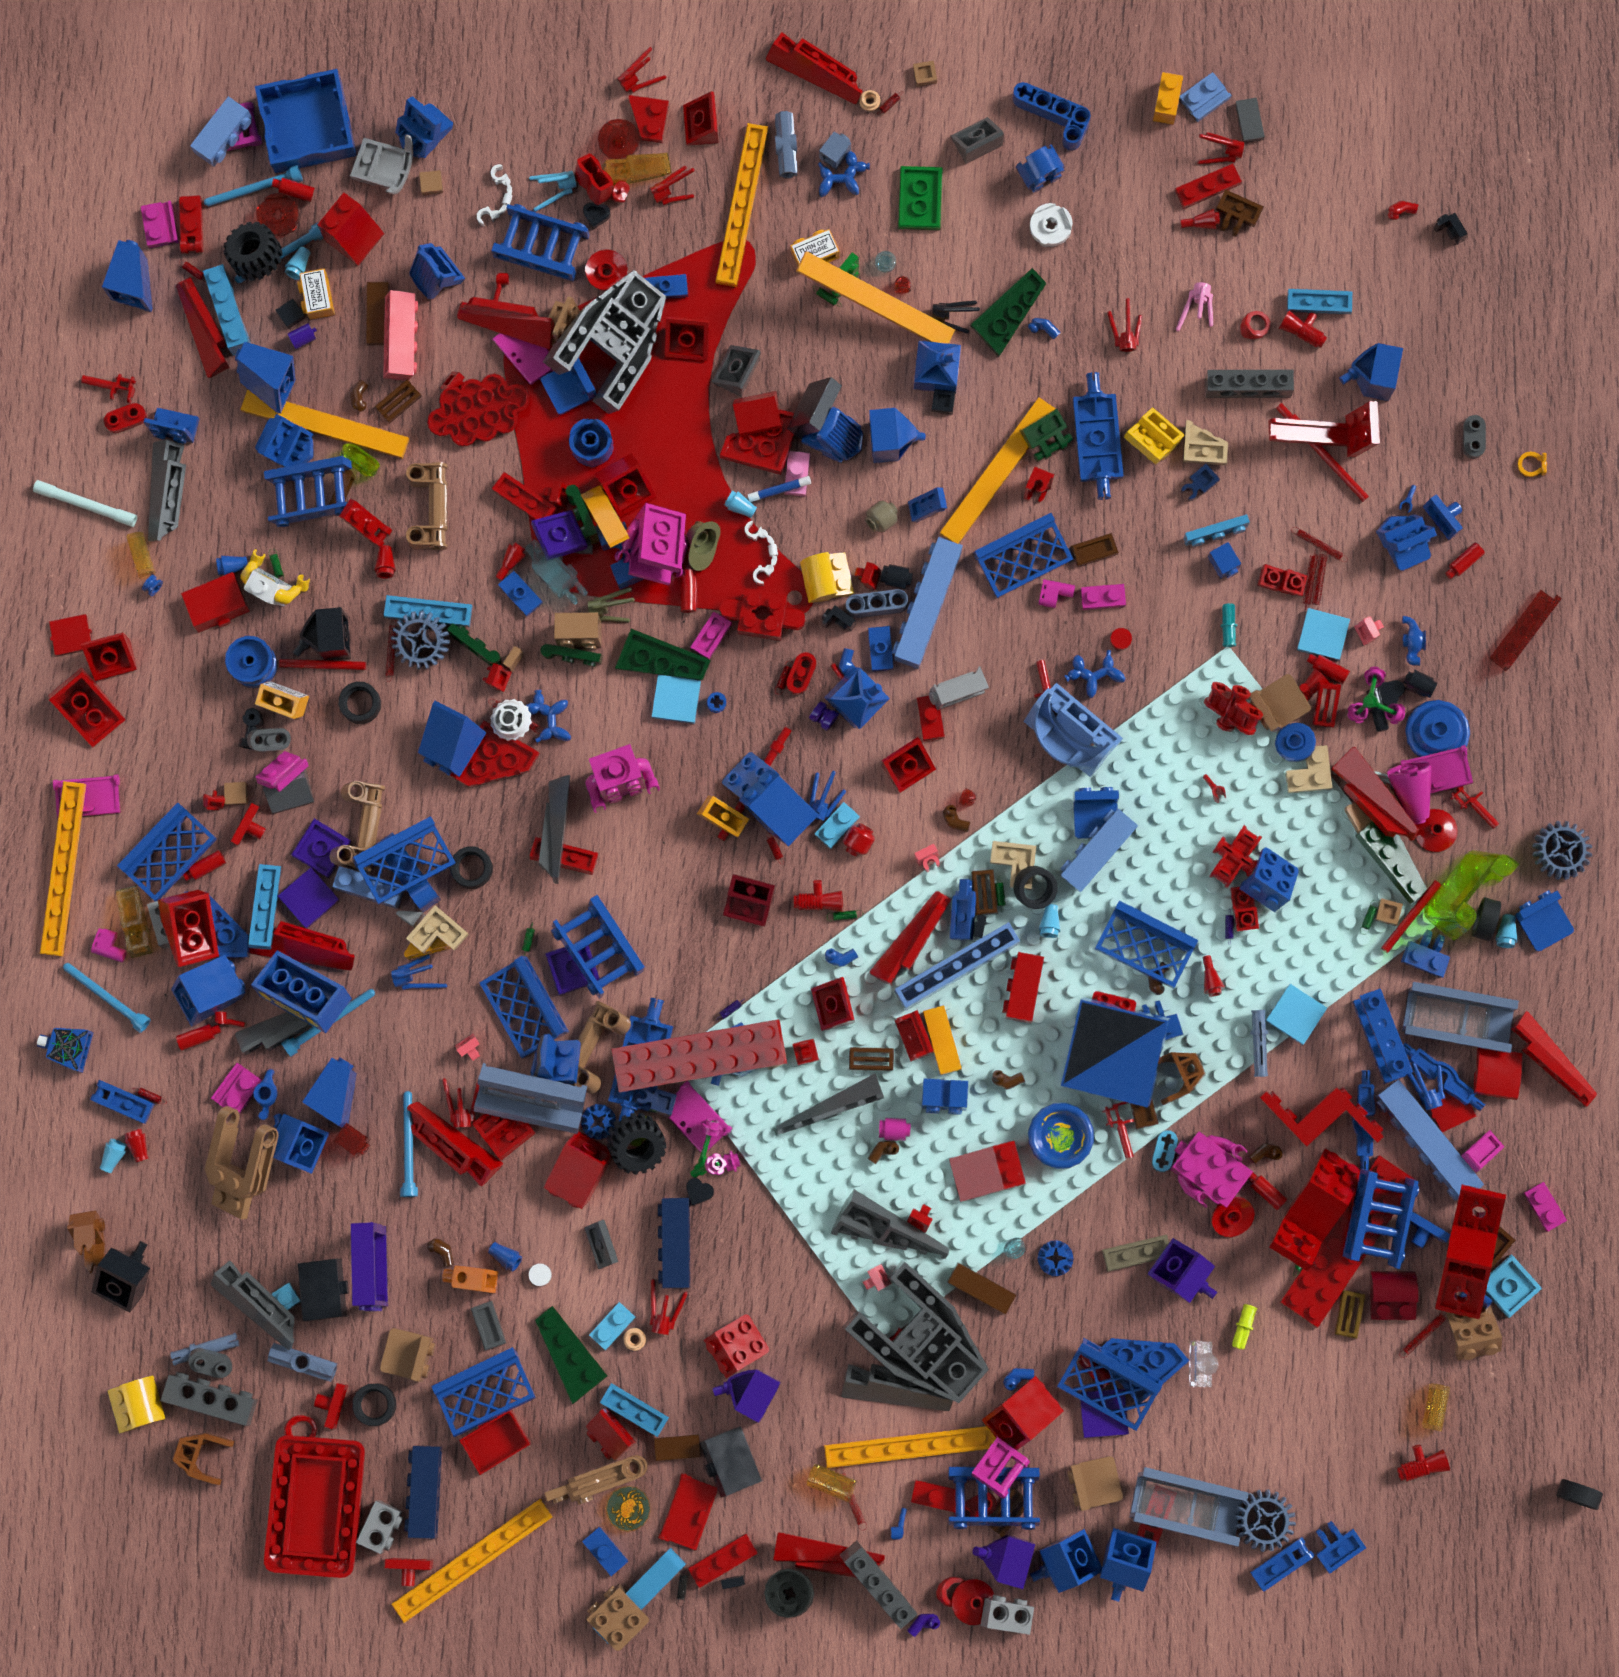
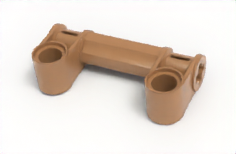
M414 463L409 465L406 470L410 485L417 488L429 487V526H411L406 531L407 542L413 549L445 550L448 548V545L445 543V532L448 530V482L445 481V470L448 468V465L446 463ZM414 472L422 473L419 479L411 478ZM414 534L422 535V538L417 542L411 540Z
M353 781L343 785L341 789L342 798L347 802L361 804L363 807L356 847L341 845L333 848L330 852V860L333 864L359 871L353 863V857L375 846L382 808L380 803L385 786L360 781ZM352 786L355 787L357 790V795L355 797L352 796L350 793V789ZM340 850H343L346 854L344 861L339 857ZM370 865L364 868L365 872H371Z
M596 1001L595 1004L597 1006L592 1016L588 1017L578 1038L581 1048L577 1084H570L577 1087L587 1086L586 1093L588 1094L596 1093L601 1086L600 1078L584 1069L603 1030L608 1029L616 1034L623 1035L628 1032L631 1026V1021L627 1016L600 1001Z

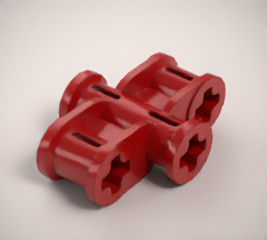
M1213 682L1211 685L1212 690L1209 696L1204 699V704L1221 716L1217 719L1216 725L1224 731L1232 732L1236 727L1244 734L1254 735L1256 732L1255 727L1258 720L1262 719L1263 713L1246 701V699L1250 698V691L1240 685H1234L1231 690L1223 683Z
M1244 825L1232 844L1225 841V837H1222L1212 851L1214 854L1218 853L1221 855L1222 859L1209 877H1214L1225 884V888L1229 887L1240 869L1246 872V876L1249 877L1258 862L1257 859L1253 860L1249 855L1258 845L1262 836H1256Z

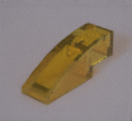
M668 153L627 155L626 159L605 160L601 166L602 170L606 171L612 178L613 186L617 181H625L627 184L663 177L672 173Z
M135 885L116 890L121 928L124 931L127 952L131 958L153 953L138 886Z

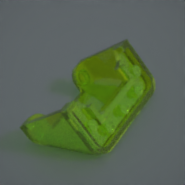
M1477 850L1469 851L1424 907L1425 918L1455 941L1466 933L1476 920V912L1467 902L1479 886L1490 880L1500 883L1504 877L1511 875L1515 871L1519 863L1512 857L1504 854Z

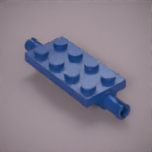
M1092 372L1086 374L1088 388L1086 395L1073 397L1080 482L1096 481L1097 499L1103 500L1105 495V500L1111 499L1109 480L1123 479L1124 477L1116 394H1105L1101 391L1100 373L1094 372L1092 377Z
M650 998L646 1016L643 1018L630 1016L631 1026L625 1035L622 1047L671 1038L674 1027L660 1023L661 1021L659 1020L664 1003L663 1000L658 999L657 1001L656 998ZM615 1073L608 1101L620 1104L622 1107L619 1121L622 1120L624 1115L630 1117V1113H634L637 1109L650 1112V1105L640 1106L635 1103L637 1098L645 1099L644 1094L639 1093L638 1089L624 1092L618 1091ZM658 1086L648 1087L647 1089L653 1094L654 1090L658 1089Z

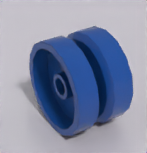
M244 636L236 639L226 652L225 664L228 672L239 684L247 688H259L262 683L270 682L277 672L278 661L275 653L264 640L256 636Z

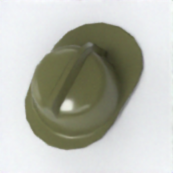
M696 521L686 534V540L690 547L688 560L694 570H704L713 561L720 537V527L715 522L702 523Z

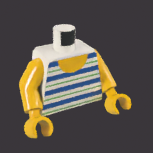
M257 549L253 551L250 562H248L240 576L241 581L245 584V591L269 604L280 606L289 604L301 591H307L310 579L303 581L304 575H299L296 586H291L258 568L262 565L265 554L261 557L257 556Z

